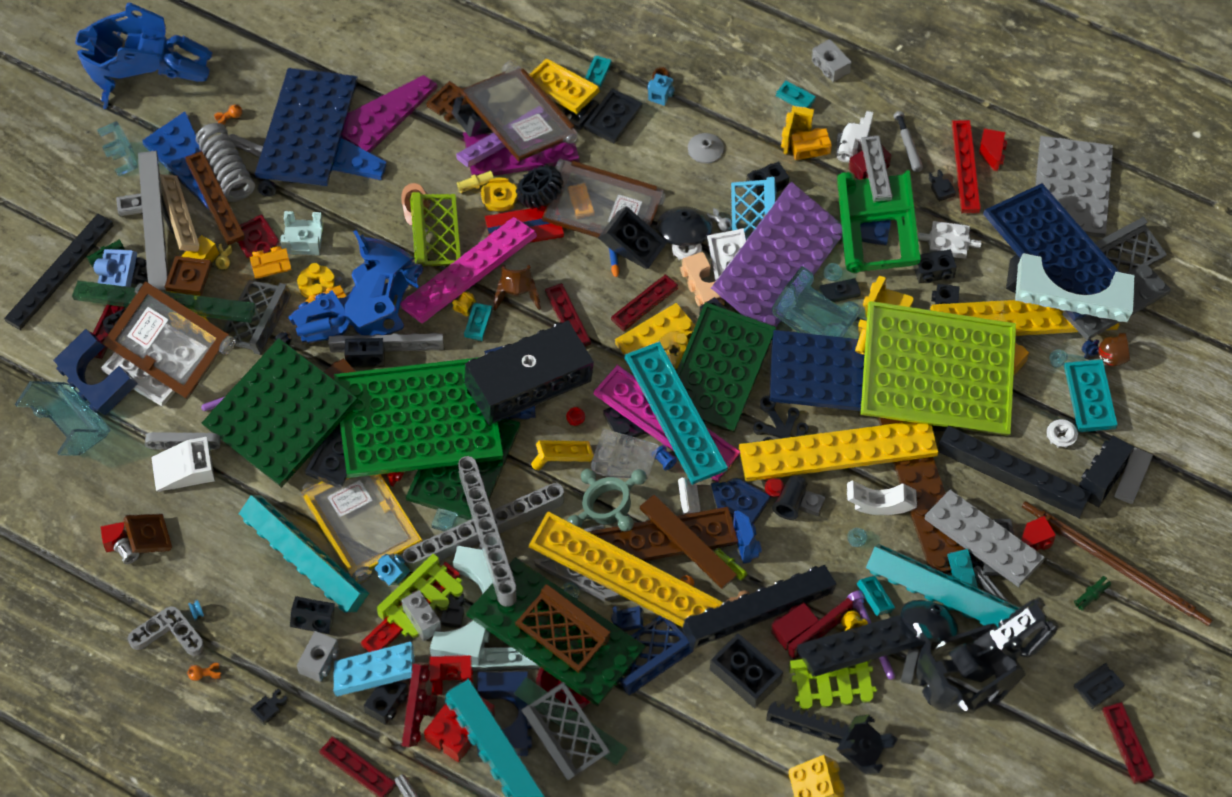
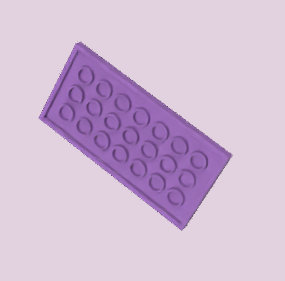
M790 182L712 285L711 289L743 316L776 327L842 237L841 223L794 183Z

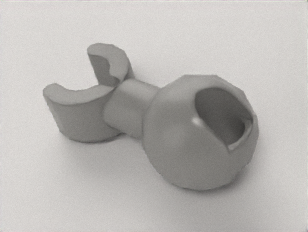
M713 208L715 216L707 214L712 222L718 223L721 231L728 232L732 229V221L729 218L720 217L717 209Z

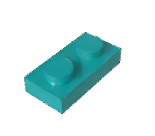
M595 55L584 79L599 86V89H601L611 67L612 60Z
M786 80L776 91V97L797 107L810 108L816 99V96Z
M479 303L473 304L464 332L465 338L483 341L492 314V306Z
M968 549L948 553L947 556L953 577L978 588Z
M876 576L863 578L858 581V587L876 616L891 613L895 609Z

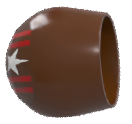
M1119 333L1117 337L1109 336L1100 343L1099 357L1106 365L1115 367L1130 361L1126 333Z

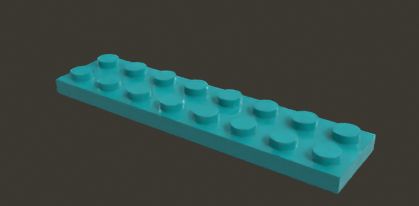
M660 341L625 354L628 366L691 484H696L726 472L728 467Z

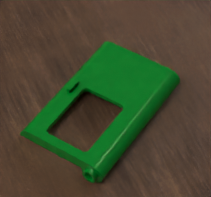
M910 170L901 175L888 176L892 200L873 202L869 178L855 180L854 174L850 172H844L837 176L847 271L859 273L917 265L920 262ZM896 220L901 258L866 263L863 257L860 225L866 222Z

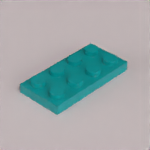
M1103 360L1065 362L1064 369L1078 432L1116 429L1117 420Z

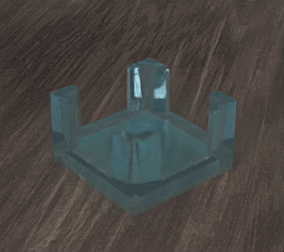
M117 121L97 130L100 137L113 132L115 138L114 141L102 146L107 157L112 156L113 160L124 157L127 164L115 169L118 177L138 168L132 145Z

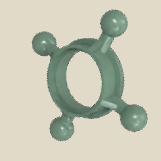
M592 469L583 470L581 473L582 482L591 485L583 496L582 504L585 511L579 515H571L567 521L579 528L582 527L583 521L586 519L595 520L600 524L618 522L620 530L630 531L634 526L633 519L626 516L631 507L630 491L635 484L641 485L646 481L647 475L645 471L641 469L634 470L631 478L624 482L615 477H607L597 481L596 473ZM611 490L623 492V499L620 505L613 511L608 513L593 511L594 502L603 493Z

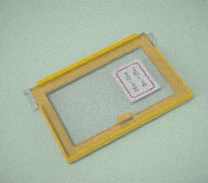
M381 474L347 478L341 489L322 481L315 485L312 482H307L302 487L301 496L349 575L359 584L371 578L373 574L371 569L379 564L378 560L383 555H400L407 548L422 542L421 537Z

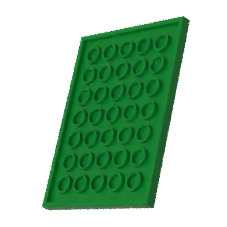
M473 358L334 374V380L359 400L356 406L340 422L347 478L459 465V460L465 456L474 458L476 462L503 459L498 422L488 425L464 384L465 363Z

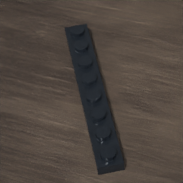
M98 213L4 318L5 322L21 330L113 227V222Z

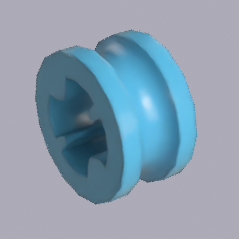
M195 600L194 604L188 603L194 620L198 616H204L198 600Z

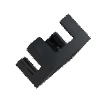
M487 90L479 93L477 96L478 102L494 120L498 119L502 123L503 111L498 109L495 117L488 107L490 94ZM464 96L456 97L452 114L469 137L492 132L470 104L462 105Z
M869 714L854 717L836 749L865 775L880 773L883 764H876L883 749L893 748L898 740L893 734H881L869 723L875 722V719Z

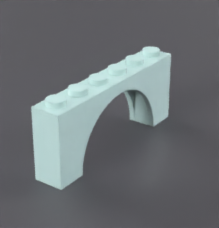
M1023 253L1018 264L1015 300L1063 311L1067 310L1099 318L1128 322L1133 312L1135 275L1115 272L1110 286L1104 291L1093 295H1079L1065 291L1054 284L1043 269L1041 257Z
M457 546L453 561L454 569L461 575L471 579L483 594L493 583L483 550ZM475 621L457 630L448 632L435 631L430 654L431 656L471 655L472 665L479 666L480 660L485 658L486 648H484V644L489 642L490 632Z

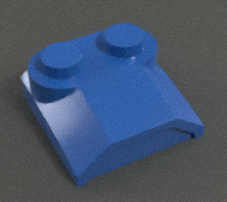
M738 510L734 512L733 526L738 539L737 546L742 563L745 564L750 563L752 558L759 557V553L762 550L760 542L756 541L755 525L751 524L748 516Z

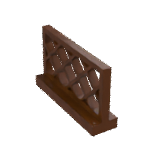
M547 584L541 590V594L515 622L519 628L578 673H580L598 650L610 640V632ZM541 601H544L549 605V611L537 612V606ZM561 614L565 617V623L553 624L552 615ZM550 615L551 625L539 626L538 617ZM536 617V626L527 627L523 622L526 618ZM577 626L581 629V635L569 636L568 627ZM566 627L567 637H554L555 628ZM551 629L552 638L543 639L540 636L539 630ZM593 638L598 642L594 648H585L584 639ZM582 639L583 649H570L571 640ZM567 641L568 650L559 651L556 649L555 642ZM583 653L584 660L577 665L572 661L571 654Z

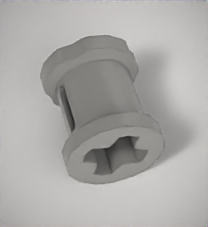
M123 538L114 545L115 552H119L124 564H131L137 560L139 553L132 552L128 538Z

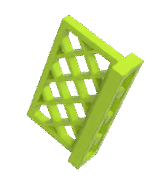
M412 192L410 203L415 264H422V267L449 266L461 257L456 194H420V192ZM444 199H451L452 206L448 210L440 204ZM423 200H431L435 205L428 210L423 205ZM437 206L445 212L440 219L432 213ZM428 215L436 221L431 228L424 220ZM446 215L453 219V224L450 227L441 221ZM438 224L446 229L441 236L433 230ZM448 232L455 239L451 245L443 239ZM429 233H432L438 239L433 245L426 241V236ZM439 241L448 247L442 254L434 248ZM431 250L439 256L436 261H428L427 254ZM451 250L456 254V260H448L444 255Z

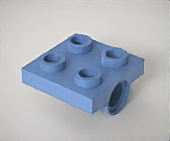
M104 249L103 259L99 258L94 263V271L99 275L97 285L108 288L130 289L137 252L133 250Z

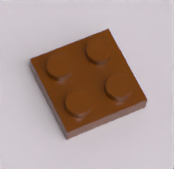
M175 256L165 284L166 291L202 296L213 265L211 260Z
M163 514L126 515L123 520L133 553L171 550L172 544Z

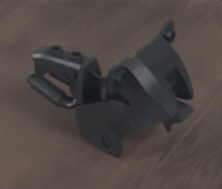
M1039 597L1030 600L1010 614L1009 618L998 623L999 627L996 624H988L949 637L942 642L939 637L933 638L925 625L914 624L917 630V637L922 642H926L918 658L917 679L920 686L926 685L922 693L928 704L943 712L974 713L977 709L990 703L994 705L1000 703L1026 675L1024 669L1017 661L1018 657L1037 655L1057 633L1059 628L1055 620L1049 621L1043 611V607L1046 606L1044 601ZM1042 628L1026 647H1022L1025 638L1033 631ZM952 651L949 653L951 659L935 661L934 657L938 653ZM959 672L964 678L981 683L994 675L997 678L979 690L974 696H972L973 694L969 689L959 690L950 685L946 680L949 675L958 674Z

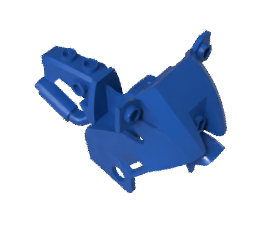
M127 3L125 11L107 16L85 29L79 30L75 41L76 45L89 50H78L77 53L83 68L90 78L104 90L101 101L104 102L103 109L107 108L109 94L113 91L116 84L109 77L125 78L154 72L158 69L159 75L166 74L170 78L179 77L205 82L210 71L206 64L207 60L209 61L212 57V51L186 36L174 35L167 39L165 37L166 25L164 17L133 3ZM132 11H139L142 13V15L138 16L134 14ZM125 16L128 17V18H126V19H122V20L116 21V19H119V18H122V17H125ZM121 33L128 35L124 47H122L123 38L120 37ZM178 45L180 48L200 58L192 60L180 55L178 52H173L174 46Z
M357 230L353 232L358 240L360 254L365 263L358 266L352 272L355 286L351 293L344 298H337L333 290L327 294L321 293L315 297L316 300L300 304L298 306L299 309L295 310L289 316V319L293 325H297L296 332L298 337L301 336L302 343L308 342V344L329 340V336L343 335L346 333L349 324L353 325L354 329L362 336L374 334L388 335L400 331L404 328V324L398 316L400 304L409 284L417 289L419 288L417 279L423 272L422 264H415L413 262L414 258L403 249L383 240L366 238L363 234L359 236ZM398 295L396 306H394V297ZM391 319L395 322V325L391 329H386L383 326L384 321Z

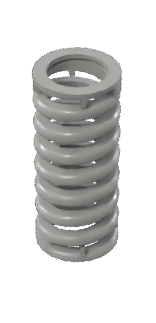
M211 123L201 128L196 135V142L199 144L200 150L203 151L226 199L231 202L245 199L254 191L255 184L250 178V174L246 170L239 152L235 149V144L228 135L226 127L221 123ZM216 133H221V134H218V135H215V136L211 137V138L206 142V140H207L210 136H212V135H214V134H216ZM247 183V185H246L243 189H240V190H237V191H230V190L238 189V188L244 186V185Z

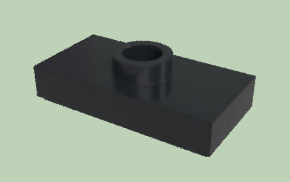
M856 278L820 285L819 288L824 304L861 296Z

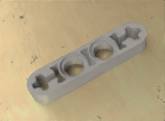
M152 432L146 434L145 446L149 449H170L186 440L207 437L210 450H216L220 448L221 439L220 435L215 433Z

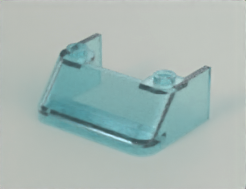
M30 381L15 403L16 407H30L34 415L39 418H50L67 437L58 450V455H82L106 438L110 432L109 426L89 407L87 401L79 396L75 388L65 382Z

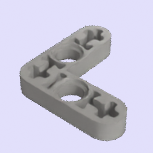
M173 606L165 608L128 635L129 644L135 650L145 648L168 631H171L189 655H199L204 649L200 636L182 613ZM169 614L175 616V619L177 621L176 624H174V621L168 617ZM158 624L160 629L157 632L149 631L150 626ZM187 627L188 632L185 635H179L177 633L178 629ZM146 630L147 635H148L149 637H146V634L144 635V632H143V631ZM134 638H141V642L138 643ZM190 638L194 644H197V648H194L193 646L191 647L189 642Z

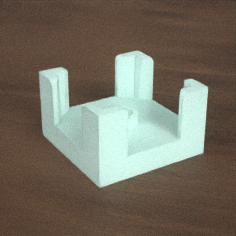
M285 211V233L281 235L280 241L282 249L286 248L288 254L320 255L324 226L321 212H313V220H295L293 211Z

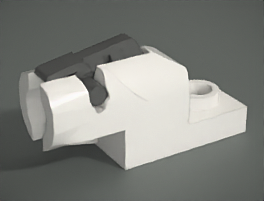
M866 111L865 118L861 117L860 124L848 123L843 132L837 134L836 155L838 160L849 162L850 157L857 154L858 150H863L861 137L869 136L873 112Z

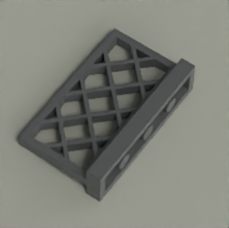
M1144 217L1095 242L1097 247L1105 253V256L1110 261L1117 263V270L1119 269V264L1129 266V271L1126 274L1135 271L1145 264L1150 266L1167 255L1146 226L1148 222ZM1144 232L1148 241L1138 240V235ZM1124 242L1134 243L1133 250L1123 248ZM1136 245L1145 246V254L1136 252ZM1149 248L1156 249L1159 255L1156 257L1148 255ZM1109 250L1119 251L1118 258L1108 256ZM1122 252L1131 255L1130 262L1121 260ZM1134 256L1144 258L1143 264L1133 263Z
M249 280L222 330L227 334L235 331L237 335L230 339L227 338L224 344L253 350L254 354L261 355L292 296L287 284L280 283L279 286ZM252 287L260 289L256 293L249 294ZM270 291L275 292L273 296L266 299L264 294ZM263 295L265 300L256 304L253 303V299ZM251 301L252 306L242 310V305ZM267 304V309L258 313L257 309ZM255 310L257 315L246 319L245 314ZM243 316L244 321L234 325V320ZM258 319L260 320L258 326L250 328V323ZM245 325L248 326L249 330L238 334L237 329ZM250 334L252 335L249 343L241 340Z
M564 682L522 709L567 780L609 753V750ZM563 688L567 695L566 704L553 702L555 693ZM552 696L551 701L546 700L547 698ZM569 699L574 706L568 705ZM541 702L550 703L548 716L539 714L535 706ZM553 704L565 706L563 719L551 717ZM567 707L575 708L578 711L577 722L565 719ZM580 716L582 717L585 723L579 722ZM542 717L548 718L547 724L544 722ZM550 719L562 721L560 733L550 731L548 728ZM564 722L576 724L574 736L562 734ZM579 725L588 726L590 729L589 739L576 737ZM592 734L594 735L597 741L591 740ZM554 735H558V736H559L558 741L556 740V738L554 737ZM561 736L573 738L571 751L561 748ZM576 739L588 741L586 754L574 752ZM590 742L600 744L604 751L597 756L589 755ZM565 752L571 753L570 759L567 757ZM573 754L585 756L584 765L578 769H575L571 763ZM587 757H592V758H593V759H591L590 761H588V762L586 763Z

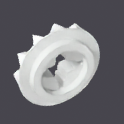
M701 243L688 246V253L684 250L686 246L672 245L673 255L678 257V260L702 251Z
M1055 420L1047 428V438H1049L1050 444H1055L1057 448L1061 446L1066 449L1070 445L1073 446L1077 440V429L1067 420ZM1059 432H1066L1065 437H1058Z

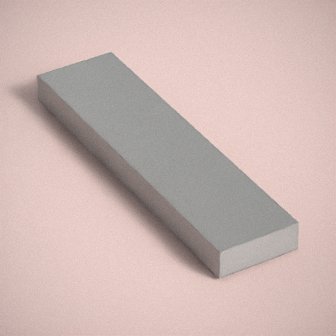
M880 136L861 137L873 202L892 200Z

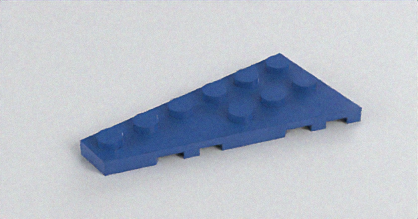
M184 111L143 139L142 143L149 151H157L159 161L173 175L177 176L178 180L210 210L185 160L186 156L201 152L196 142L194 130Z
M341 138L332 170L382 180L387 164L384 160Z

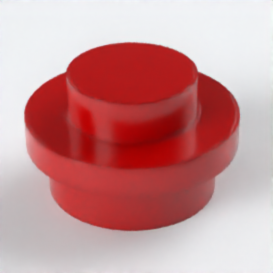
M573 407L567 412L566 420L570 425L579 426L585 421V413L582 409Z
M771 478L765 484V491L771 497H779L784 489L783 482L778 478Z

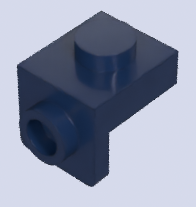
M618 606L613 607L611 621L624 632L643 628V608L637 606L621 610Z

